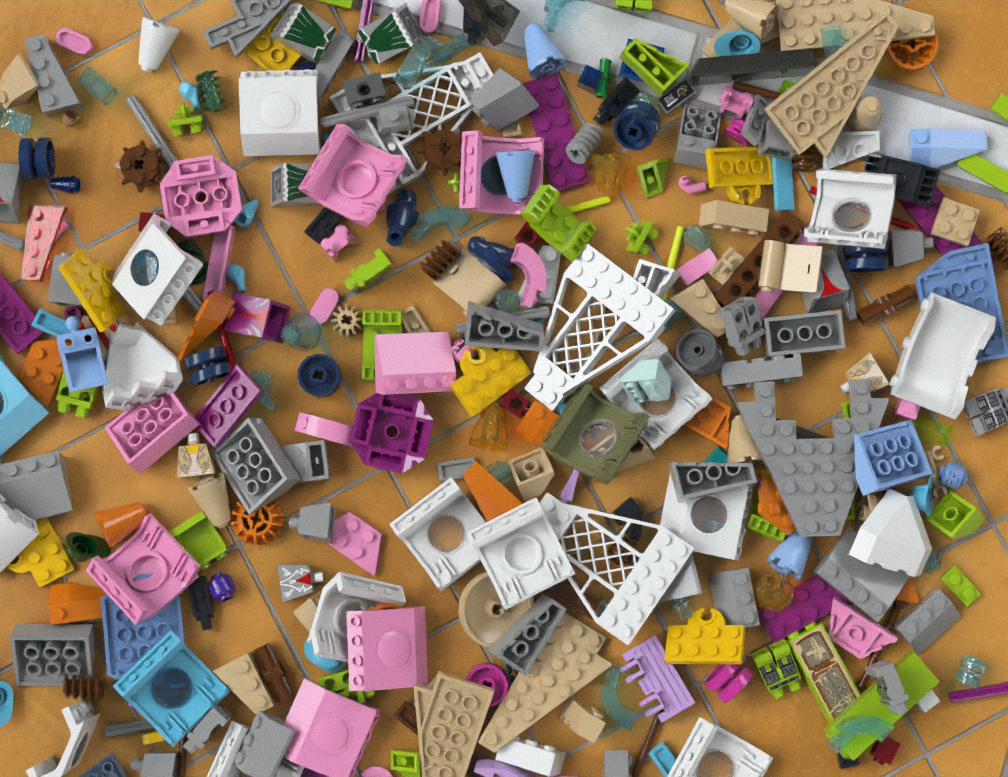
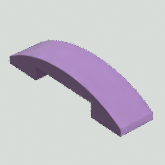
M477 760L474 772L485 777H493L494 773L502 777H534L518 766L499 760Z

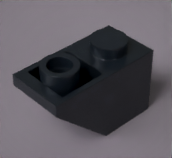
M628 497L612 511L617 516L639 521L643 520V511L631 497ZM614 519L619 526L623 524L625 527L627 524L626 521ZM632 523L626 531V535L631 540H641L642 525Z

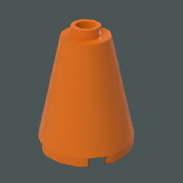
M141 502L100 510L93 514L110 548L138 528L145 515L150 514L146 504L142 505Z

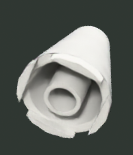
M143 17L138 64L141 65L142 70L152 73V70L158 69L179 34V29Z

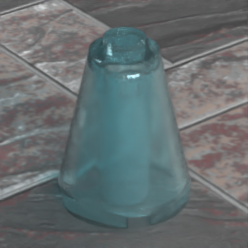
M304 313L292 316L281 331L283 341L294 350L301 352L315 348L322 334L321 325L318 320Z

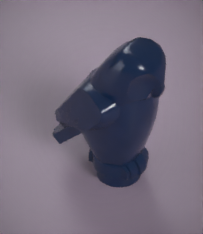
M410 189L400 190L395 202L388 205L386 212L388 236L386 241L391 246L401 245L406 234L415 225L419 216V212L415 209L417 196Z
M479 236L469 239L467 249L482 265L505 283L507 280L511 282L515 279L514 275L507 268L518 267V265L510 262L515 248L512 249L497 242L486 241L484 237Z

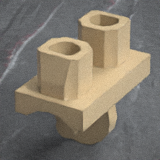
M729 247L708 274L721 285H724L745 258L732 247Z

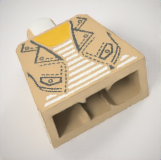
M868 353L844 373L847 381L839 385L842 393L847 395L849 393V380L870 379V392L890 383L872 354Z
M199 433L188 434V446L179 447L177 477L185 478L217 474L209 444H200Z

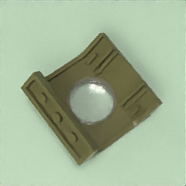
M586 382L576 389L540 444V447L561 463L608 485L616 476L620 465L626 460L628 452L637 443L641 432L647 427V421L650 416L645 412L632 413L604 400L592 391L593 386Z

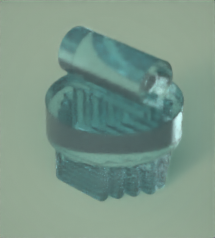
M687 597L678 598L669 603L674 616L680 613L682 620L692 617V612L687 608L693 604Z

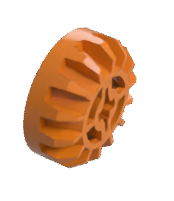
M935 31L934 37L900 40L899 42L891 41L885 51L890 58V63L896 64L900 70L906 69L909 72L923 69L937 54L939 46L937 33ZM909 42H911V45L914 46L913 49H911L910 45H907ZM897 51H901L904 55L908 56V60L900 57ZM917 51H921L919 57H917L914 60H911L912 55H914Z
M276 499L251 515L244 514L246 509L240 500L236 502L231 512V526L235 531V535L243 542L262 545L271 542L279 535L284 524V513ZM264 509L268 512L269 521H267V517H266V514L264 513ZM257 514H259L261 522H257L255 524L253 516H257ZM243 517L247 518V522L250 525L249 530L243 524ZM265 523L268 524L263 531L258 532L259 527H262Z

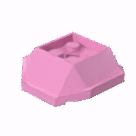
M213 155L174 161L160 183L165 220L170 222L173 228L188 238L224 232L243 211L237 173ZM206 194V200L201 203L198 202V196Z

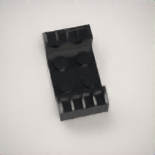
M869 153L863 172L897 175L895 198L912 202L915 207L928 209L931 205L940 169L895 157Z

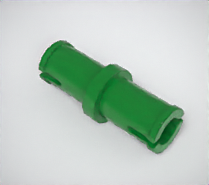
M600 59L599 73L596 75V98H607L608 83L611 82L609 75L612 60Z

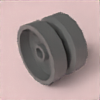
M693 329L681 336L676 347L677 359L691 374L697 377L713 375L724 362L725 353L723 346L705 329Z

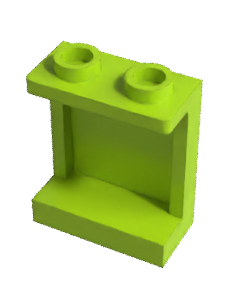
M203 511L169 531L201 566L200 572L210 566V561L214 559L219 561L226 556L225 552L229 550L218 530L212 525Z

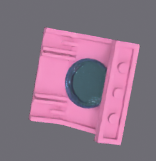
M479 130L462 132L459 209L475 213L522 216L521 212L540 185H543L544 138L514 139L482 136V131ZM534 150L535 156L528 196L524 198V201L512 202V198L507 196L496 152Z

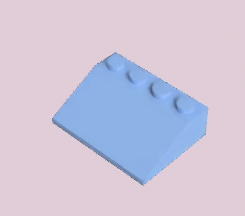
M912 420L854 435L856 479L863 496L914 482L933 474Z

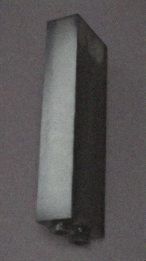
M813 48L698 58L696 64L693 65V69H691L692 80H695L696 86L732 83L734 81L743 82L805 76L815 67Z

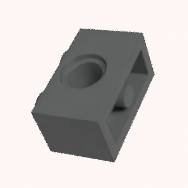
M380 72L342 81L349 107L354 109L361 108L365 103L372 102V104H378L383 102V99H386ZM362 88L370 89V93L366 96L361 95L360 91Z

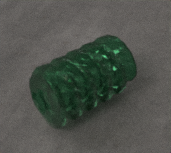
M217 70L205 71L195 77L196 82H199L197 88L200 89L199 95L202 97L200 101L202 104H205L202 109L210 113L227 109V106H221L225 99L219 98V96L224 94L223 91H217L218 88L222 87L221 84L215 83L220 79V77L213 75L218 72Z

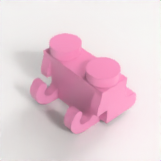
M725 86L719 99V103L722 104L719 112L723 113L725 109L737 113V119L741 120L744 113L748 114L753 103V97L750 93H740L731 86Z
M344 225L337 226L334 231L335 234L330 238H324L320 243L322 248L335 262L338 261L337 258L340 256L338 252L348 243L351 246L358 243Z

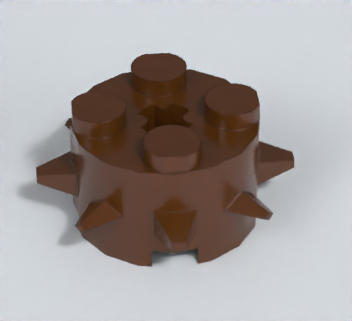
M439 123L436 132H422L425 141L423 147L418 149L417 153L424 155V159L427 161L426 170L433 167L440 168L443 175L447 176L449 167L454 165L461 167L462 140L459 137L461 131L459 128L454 131L445 130L443 124ZM442 144H444V147L447 148V151L444 152V155L443 152L439 151V148L442 147Z
M141 140L139 145L130 149L124 147V154L121 157L120 163L115 164V167L121 169L124 175L121 184L126 185L132 182L137 186L139 193L143 192L145 186L153 184L160 186L158 179L161 177V171L168 169V166L162 164L158 157L161 148L152 151L146 147L144 140ZM141 163L143 164V167H144L142 170L139 169V165H140Z

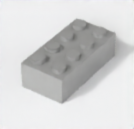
M841 310L770 317L761 320L762 328L765 330L763 340L766 358L779 355L790 356L795 353L808 354L836 351L846 348Z

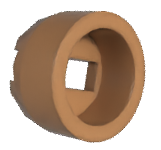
M66 111L62 119L64 125L69 128L74 127L78 123L79 116L72 111Z

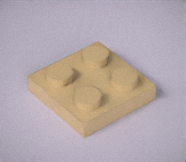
M942 198L930 235L967 247L980 210L947 198Z

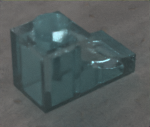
M89 66L76 80L105 106L119 93Z
M255 370L251 377L264 391L257 400L269 410L275 412L279 406L271 396V385L273 382L270 378L272 376L264 370L261 372Z

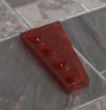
M29 205L21 280L43 281L50 261L51 250L55 247L58 230L60 231L63 216L68 209L66 206Z

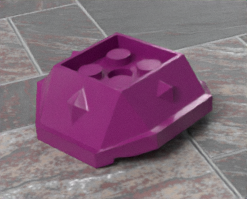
M375 393L358 404L349 442L364 465L403 474L426 458L434 420L420 398L404 394L383 395ZM391 426H395L398 430L395 437H389L387 434V430Z

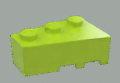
M637 38L622 51L619 57L660 97L687 71L690 65L673 58L669 54L658 51L657 48Z

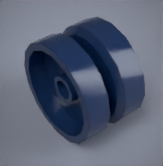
M638 100L629 102L624 106L614 123L613 132L615 138L627 149H645L651 144L661 126V118L653 105Z
M40 137L36 142L33 138H22L18 150L19 168L22 178L24 180H35L39 176L42 180H52L56 167L52 139L50 137Z
M886 242L885 249L845 245V253L853 257L846 260V271L880 272L889 270L888 259L879 257L888 253V242Z
M224 346L204 350L184 359L188 370H197L190 375L193 386L214 382L229 375L232 371L231 364L229 362H220L227 357Z
M314 354L301 362L297 378L305 392L315 397H326L338 390L342 380L340 366L332 358L324 354ZM323 373V379H318L317 374Z

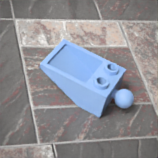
M77 316L68 317L65 325L71 333L57 335L56 341L69 392L107 385L108 379L96 329L90 328L79 331L81 320ZM88 335L91 337L92 340L90 342H86L84 340V337ZM71 340L72 345L66 346L65 341Z

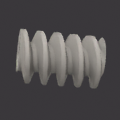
M593 123L584 124L566 146V153L569 159L577 164L584 163L593 150L596 149L597 145L604 139L605 134L603 130Z

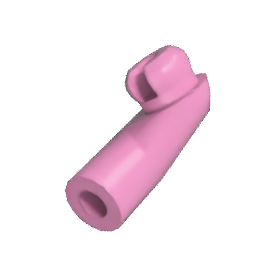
M682 176L679 179L680 188L688 194L707 190L705 182L694 184L689 180L688 176Z

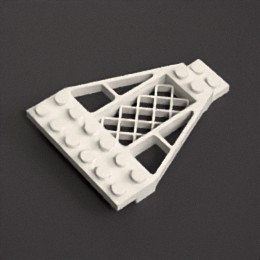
M480 52L464 62L381 75L382 80L394 79L402 92L388 101L412 96L414 100H417L415 110L411 109L414 113V121L416 114L427 116L424 126L414 124L416 128L421 130L411 135L412 130H409L408 136L397 132L379 135L376 116L345 123V125L351 128L349 131L359 139L391 155H403L408 159L404 171L398 175L394 188L388 192L387 196L416 180L426 170L427 161L420 170H416L404 149L405 146L421 138L423 131L431 133V131L438 128L439 123L445 124L460 115L461 118L451 131L458 129L472 112L474 107L469 103V100L493 76L492 71ZM435 73L407 90L403 89L398 78ZM440 79L450 81L448 91L437 88ZM436 81L435 87L428 86ZM452 83L454 84L458 93L450 92ZM362 88L360 94L363 96L370 93L369 88ZM423 88L434 91L431 100L421 98ZM344 89L330 96L338 113L354 110L353 107L348 105ZM420 90L418 97L412 95ZM436 92L447 94L444 104L434 101ZM449 95L460 98L457 107L447 105ZM462 100H463V102L465 103V105H463V106L460 107L461 102H462ZM420 101L430 103L428 113L417 111ZM372 102L365 103L363 107L374 104H372ZM433 105L443 107L441 117L430 114ZM446 108L454 110L453 112L444 116ZM429 117L438 119L437 121L427 126ZM398 137L405 138V139L402 140V141H399ZM442 144V147L439 148V151L443 149L444 144Z
M586 244L577 259L572 262L563 274L544 335L542 351L539 352L533 371L535 375L524 389L551 411L555 412L563 400L574 393L578 387L651 342L654 343L666 328L664 325L676 310L589 244ZM569 280L574 281L588 293L587 297L572 314L561 306ZM601 306V315L592 316V307ZM605 306L614 313L605 314ZM559 310H562L569 316V320L549 345ZM588 310V317L582 318ZM615 317V325L607 327L606 318ZM602 319L603 328L594 329L593 320ZM589 321L590 330L581 332L580 322ZM628 323L643 334L645 338L621 353L611 344ZM576 326L577 332H576V333H571V331H572V330L574 329V327ZM603 332L604 340L595 343L594 333ZM590 334L591 343L582 345L581 336ZM577 336L578 346L569 347L568 338ZM565 342V348H559ZM591 347L592 355L583 358L582 349ZM608 348L618 354L615 358L590 372ZM578 350L579 359L570 360V351ZM565 352L566 361L557 362V353ZM579 363L580 371L571 373V364ZM567 365V373L558 366Z
M547 492L539 504L559 543H562V548L568 560L589 575V579L582 590L572 576L568 578L569 582L595 622L626 645H630L695 548L664 526L565 504ZM592 513L626 521L627 524L621 533L616 536L589 517L588 514ZM578 515L581 516L582 518H584V519L576 520V518L578 517ZM585 521L587 532L577 534L575 523ZM589 523L599 530L590 531ZM632 523L658 529V533L644 553L639 552L623 541V536ZM572 526L574 535L565 536ZM601 532L603 543L593 545L591 534ZM605 534L615 541L606 543ZM588 535L589 546L579 547L577 536ZM574 537L576 548L566 550L564 539ZM617 543L618 555L608 556L606 545ZM620 544L631 552L621 554ZM603 546L605 557L595 559L593 547ZM590 548L592 559L582 561L580 550ZM577 551L578 560L567 552ZM633 554L635 566L624 567L622 556ZM619 557L621 568L611 570L609 558ZM606 559L608 570L597 572L596 561ZM592 562L594 571L582 563ZM633 568L626 578L625 570ZM622 570L624 582L613 583L611 572ZM608 573L610 583L598 574ZM594 579L614 592L613 599L600 617L597 616L584 596L585 591ZM622 584L619 589L615 587V585Z

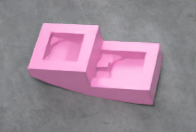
M708 248L681 266L676 272L680 275L679 277L684 284L688 286L710 271L718 262V259L711 249Z

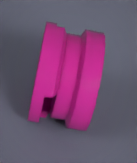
M734 118L731 121L732 125L728 126L725 132L736 142L747 146L749 141L741 135L745 122L742 120L736 121L737 118Z

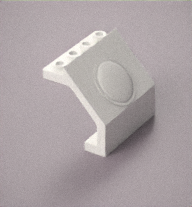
M318 70L241 72L239 78L240 134L244 156L315 155L320 153L321 137L318 131L317 108Z
M536 497L467 532L468 538L480 557L505 610L575 575Z
M339 572L322 589L307 643L313 645L315 656L348 662L347 611H366L371 606L377 607L378 602L396 604L402 607L406 603L403 587Z

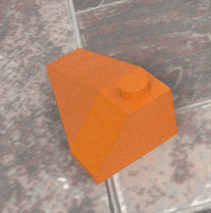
M475 461L463 474L487 522L523 504L478 462Z
M72 582L51 585L48 604L50 625L102 618L101 597L105 596L106 592L100 588Z

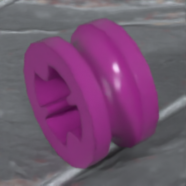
M76 306L66 308L64 312L65 319L70 317V312L76 310L78 318L81 320L83 311Z

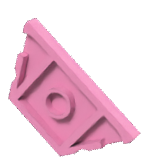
M351 512L334 521L333 541L329 545L373 576L376 574L382 534Z
M834 596L828 634L831 641L859 659L869 656L871 652H877L883 646L891 642L895 643L898 640V636Z

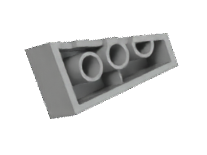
M43 34L24 39L32 73L39 83L37 93L42 112L49 117L65 113L66 111L85 108L49 40Z
M468 301L465 326L466 346L542 351L544 338L543 324Z
M795 353L792 356L779 355L770 358H756L750 361L724 362L719 369L721 387L726 386L727 390L738 389V385L745 384L746 388L754 387L753 383L774 382L776 384V381L783 380L784 383L795 382V378L803 376L800 353Z
M670 462L669 464L678 503L754 486L757 483L752 463Z
M541 595L490 647L488 652L526 676L565 613L566 608L555 600Z
M604 750V777H632V775H628V767H632V756L628 755V750Z

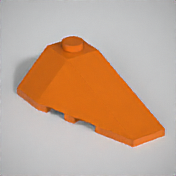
M216 290L204 300L195 318L196 322L189 331L191 337L186 339L177 360L181 361L224 320L230 319L235 312L233 306L236 301Z
M535 400L514 433L530 444L540 446L559 415ZM585 433L582 445L584 450L588 452L599 442Z

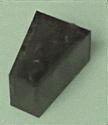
M458 0L494 47L505 41L520 13V10L506 0Z

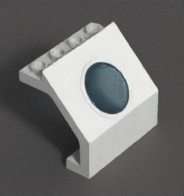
M153 214L115 271L112 285L143 319L146 317L162 326L203 266V262L181 250L166 234L171 223Z
M86 698L62 709V713L71 731V737L58 766L53 756L42 760L26 770L28 777H61L80 764L101 714H93L94 707L91 701H88Z

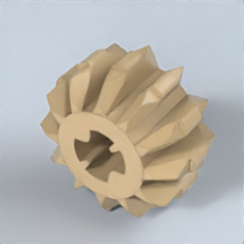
M345 304V311L339 306L338 310L341 313L333 312L337 319H332L331 323H338L333 329L335 331L340 329L339 335L341 336L346 331V336L350 337L351 330L354 335H357L355 328H363L358 324V322H362V318H357L362 312L358 311L355 313L356 306H353L350 311L348 304ZM344 317H352V320H350V325L346 323L343 324V321H345Z

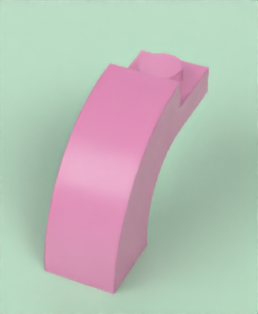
M518 243L515 246L510 262L518 265L523 270L526 278V285L519 306L531 308L537 301L536 292H545L546 271L539 255L528 245Z
M299 413L294 431L352 447L349 442L352 426Z

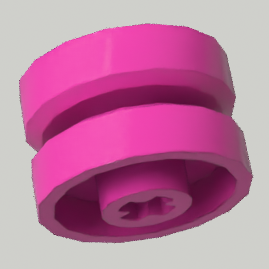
M489 662L479 663L471 668L466 680L481 685L486 680L490 682L489 687L494 689V694L489 707L496 706L507 694L508 681L505 672L495 663Z
M719 664L708 676L704 684L711 691L718 690L717 697L725 704L733 699L752 678L754 673L746 666L739 668V664Z

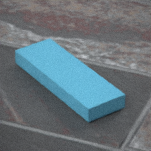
M772 157L775 211H786L787 209L794 211L792 160Z

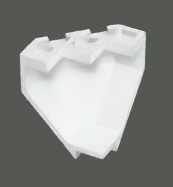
M136 323L134 327L120 324L116 332L111 331L105 365L108 384L102 385L106 408L124 411L130 409L132 404L138 402L143 404L157 399V395L165 392L168 395L177 390L183 378L179 360L171 351L139 323Z
M889 488L860 527L849 555L871 565L878 563L883 568L898 572V570H903L907 575L913 577L921 575L932 547L914 495L905 496Z

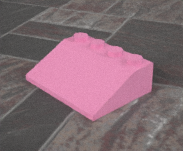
M449 332L375 334L376 393L385 395L453 391L449 385L456 381V369Z
M166 392L156 396L157 399L143 404L141 402L132 404L130 409L125 410L105 427L126 462L140 474L200 425L175 392L168 395Z

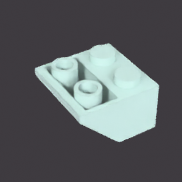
M659 359L638 362L620 378L619 383L633 402L642 403L643 401L668 400L672 379Z

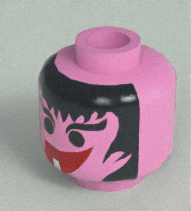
M461 336L451 346L453 358L459 364L464 351L467 349L471 352L472 359L478 355V352L473 350L472 346L465 345L464 336Z

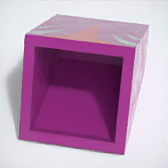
M232 293L231 299L236 301L233 306L235 312L230 319L227 318L224 321V330L282 343L290 306L270 299Z

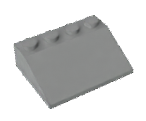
M248 417L211 453L249 515L287 492L300 480L297 472L262 418Z
M59 451L0 465V494L6 499L4 503L12 510L16 508L33 520L73 512L66 461Z
M848 527L813 572L869 618L878 622L892 605L910 575H907L903 570L896 572L885 569L878 563L871 565L849 555L858 533L851 527Z
M15 624L10 641L16 686H63L66 673L69 679L75 674L77 680L83 675L84 681H87L88 676L91 675L92 681H94L95 640L93 624Z

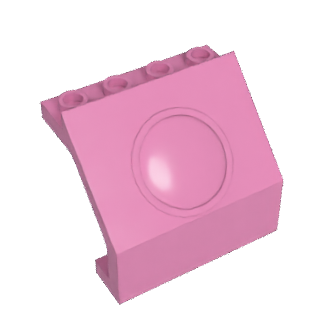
M337 124L298 189L320 205L367 228L376 218V212L379 207L385 203L388 192L394 188L395 180L404 171L408 159L403 155H391L359 139L349 131L351 128L347 125Z
M150 513L145 515L138 531L112 555L103 560L99 556L92 558L86 572L128 618L137 625L159 614L199 577L197 572L201 566ZM154 573L147 578H139L136 581L133 579L138 574Z
M425 606L347 611L349 691H374L414 687L415 683L419 685L428 684Z
M304 679L285 721L295 733L283 757L293 763L329 777H354L359 760L363 757V751L371 738L375 724L379 720L381 710L332 692L315 681Z

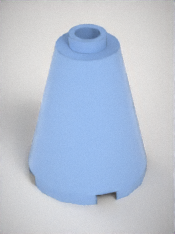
M536 23L529 24L524 30V39L530 76L538 79L542 77L541 75H551L559 72L565 66V58L541 25Z
M534 150L496 152L507 196L512 198V202L524 201V198L528 196L535 156Z
M796 530L782 541L768 556L766 562H771L769 566L781 575L787 577L790 574L794 576L793 580H800L814 537H800Z

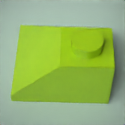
M949 490L947 495L932 510L930 517H926L925 520L950 538L956 539L973 534L985 518L976 507Z

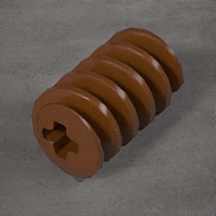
M814 144L800 155L793 157V161L796 163L792 164V169L799 172L813 173L810 168H815L816 165L811 162L818 160L813 153H819V150L814 148Z
M1001 226L987 237L986 243L992 245L990 252L997 251L994 256L995 258L1002 257L999 261L1000 264L1007 263L1004 267L1006 270L1008 269V239L1005 240L1007 232L1000 234L1003 229Z
M441 240L440 242L443 247L435 246L437 252H430L432 258L425 257L427 264L420 262L422 270L435 282L434 275L441 276L439 269L446 271L444 264L451 266L452 264L449 259H457L454 253L461 255V252L449 241Z
M66 673L63 681V693L67 699L71 695L74 699H78L80 695L82 700H85L88 696L89 700L92 701L96 696L97 701H101L105 692L106 679L104 677L103 681L100 682L99 676H97L95 681H92L91 675H89L87 681H84V676L81 675L79 680H77L75 674L69 679Z

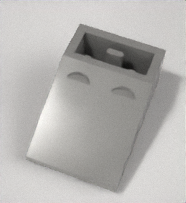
M684 104L674 153V163L707 169L705 150L716 148L721 119L719 111Z
M326 440L280 446L300 477L297 483L331 479Z

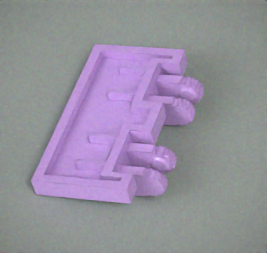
M656 635L622 654L626 662L633 658L635 660L621 667V673L628 671L637 664L641 669L639 672L627 677L626 682L630 683L644 675L645 677L639 680L638 683L645 695L647 696L652 692L655 693L639 703L640 706H646L656 698L660 702L659 706L645 713L647 718L664 709V712L657 715L663 723L695 704L673 664L665 663V650Z

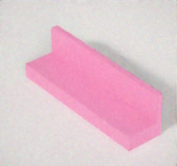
M230 225L226 231L214 234L203 300L208 297L207 292L216 290L224 295L227 268L230 264L236 232L234 226Z

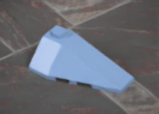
M928 128L911 129L908 135L910 161L932 168L948 165L954 161L987 150L986 131Z

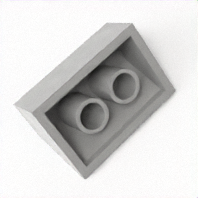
M748 567L708 574L714 608L722 614L726 625H744L745 628L760 625Z
M933 588L919 603L894 624L893 628L920 655L957 621L961 615L939 588Z
M258 711L233 764L251 777H274L295 731L277 716Z

